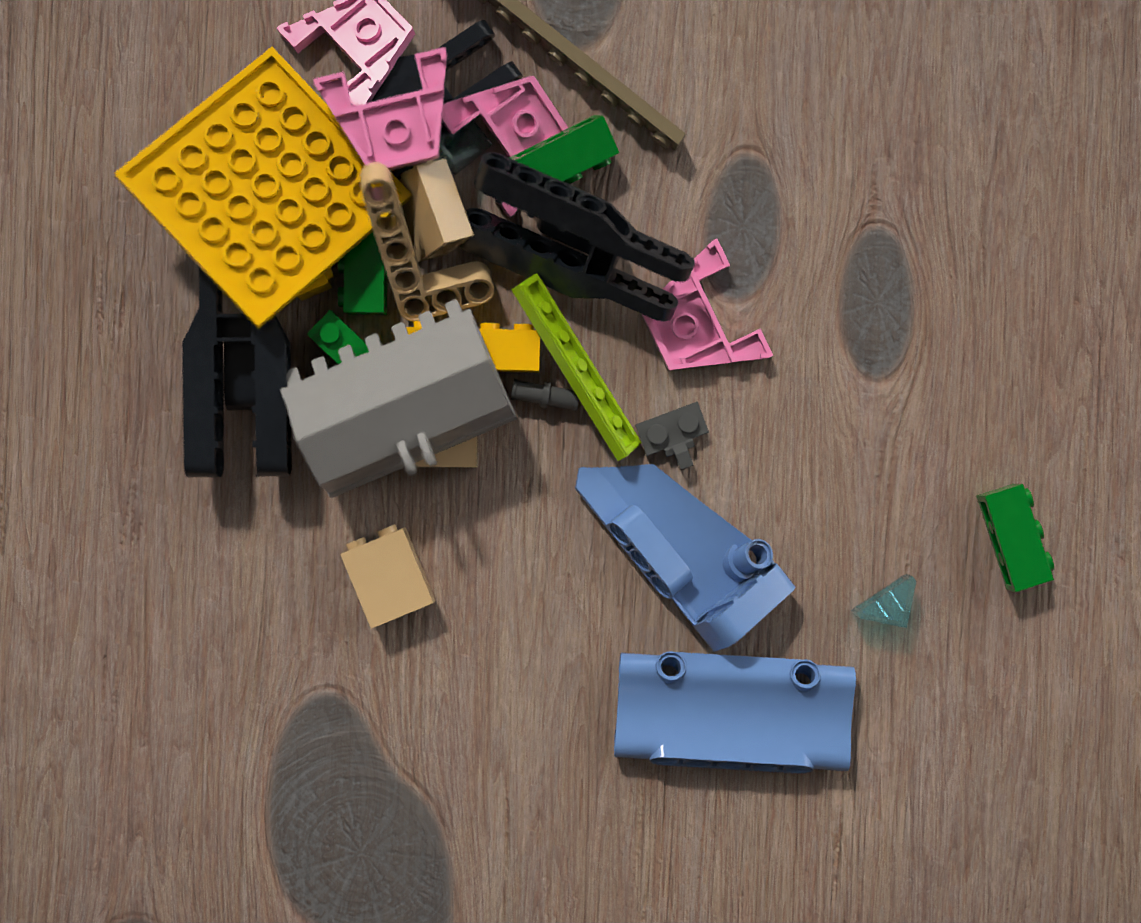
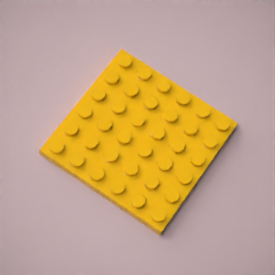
M270 47L114 173L115 178L257 329L261 328L373 232L363 200L360 173L366 166L329 106L273 47ZM391 173L402 207L408 202L412 194ZM376 182L370 186L376 188L382 186L383 183ZM383 213L380 216L389 217L392 213Z

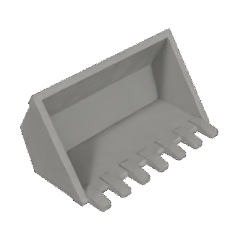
M452 300L445 304L449 318L435 323L431 311L420 314L418 318L423 329L409 334L403 322L392 326L396 340L382 346L377 334L366 337L365 342L369 352L355 357L350 345L340 348L338 352L342 363L332 368H328L323 356L312 360L315 375L302 380L297 368L288 370V386L280 390L288 409L295 439L319 486L327 492L330 498H334L404 467L409 475L417 473L416 462L424 459L430 467L437 464L434 454L517 419L470 309L462 312L458 300Z

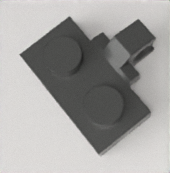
M698 401L635 425L646 456L664 450L666 457L675 456L680 470L693 466L688 449L695 447L692 439L709 433Z

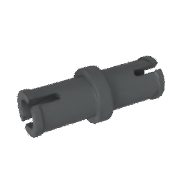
M514 379L511 400L540 404L539 408L545 409L547 406L573 411L577 410L579 398L574 390L551 386L550 382L545 381L544 384Z

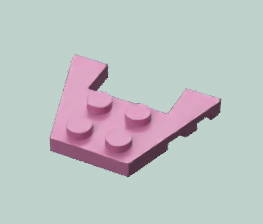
M337 0L333 2L334 6L319 13L313 10L304 14V19L291 25L286 22L277 27L280 35L297 54L323 33H326L361 70L360 73L347 82L353 107L371 102L398 58L403 54L415 36L412 26L387 0Z
M445 47L415 54L423 86L422 90L353 107L344 72L313 79L316 88L365 165L378 162L387 166L389 170H394L439 159L447 63Z
M528 76L443 103L442 123L450 134H454L480 115L508 158L568 128L535 76ZM506 203L499 204L509 217L518 210Z
M718 239L710 242L694 258L695 266L687 281L675 282L671 280L663 288V290L673 294L678 301L677 308L670 321L661 322L642 314L668 371L760 360L773 356L761 328L729 343L699 281L730 266Z

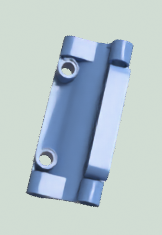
M673 651L665 652L661 655L620 653L614 757L649 759L653 764L666 766L782 773H809L813 769L849 771L852 711L856 686L855 668L817 665L807 659ZM667 665L673 666L678 671V674L667 676L661 668ZM805 674L811 683L801 684L795 675Z

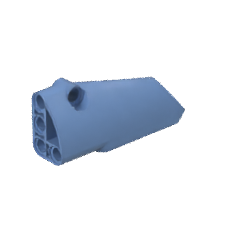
M654 464L578 468L575 485L576 491L653 587L663 597L672 599L713 652L727 648L740 640L796 588L780 566L772 560L773 551L766 541L748 538ZM749 550L755 554L756 564L750 560Z

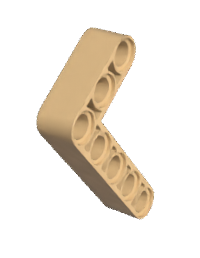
M378 162L366 165L360 173L363 200L401 316L408 321H420L418 316L426 311H431L433 317L447 314L445 304L452 300H458L461 310L488 302L494 295V285L488 266L482 262H469L421 274L389 168ZM376 182L383 183L382 186L376 188L370 186ZM383 213H392L389 217L380 216ZM393 242H400V243H401V244H399V245H397V246H391V245H390V244L393 243ZM401 271H409V272L406 273V274H400V273H399V272H401ZM443 290H450L448 292L441 293V291Z

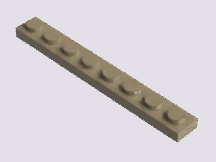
M478 0L482 4L489 2L497 9L495 13L505 23L511 25L514 22L523 29L522 35L533 45L537 46L540 43L549 50L548 56L558 65L564 66V64H567L575 71V78L583 85L589 87L592 84L601 91L600 97L613 108L618 105L626 111V118L638 128L645 126L653 133V140L661 147L668 149L670 146L676 151L682 144L686 133L519 0Z

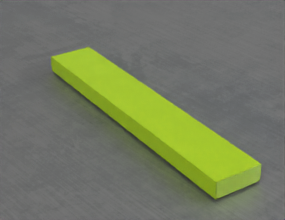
M536 273L511 289L616 460L624 459L642 442Z

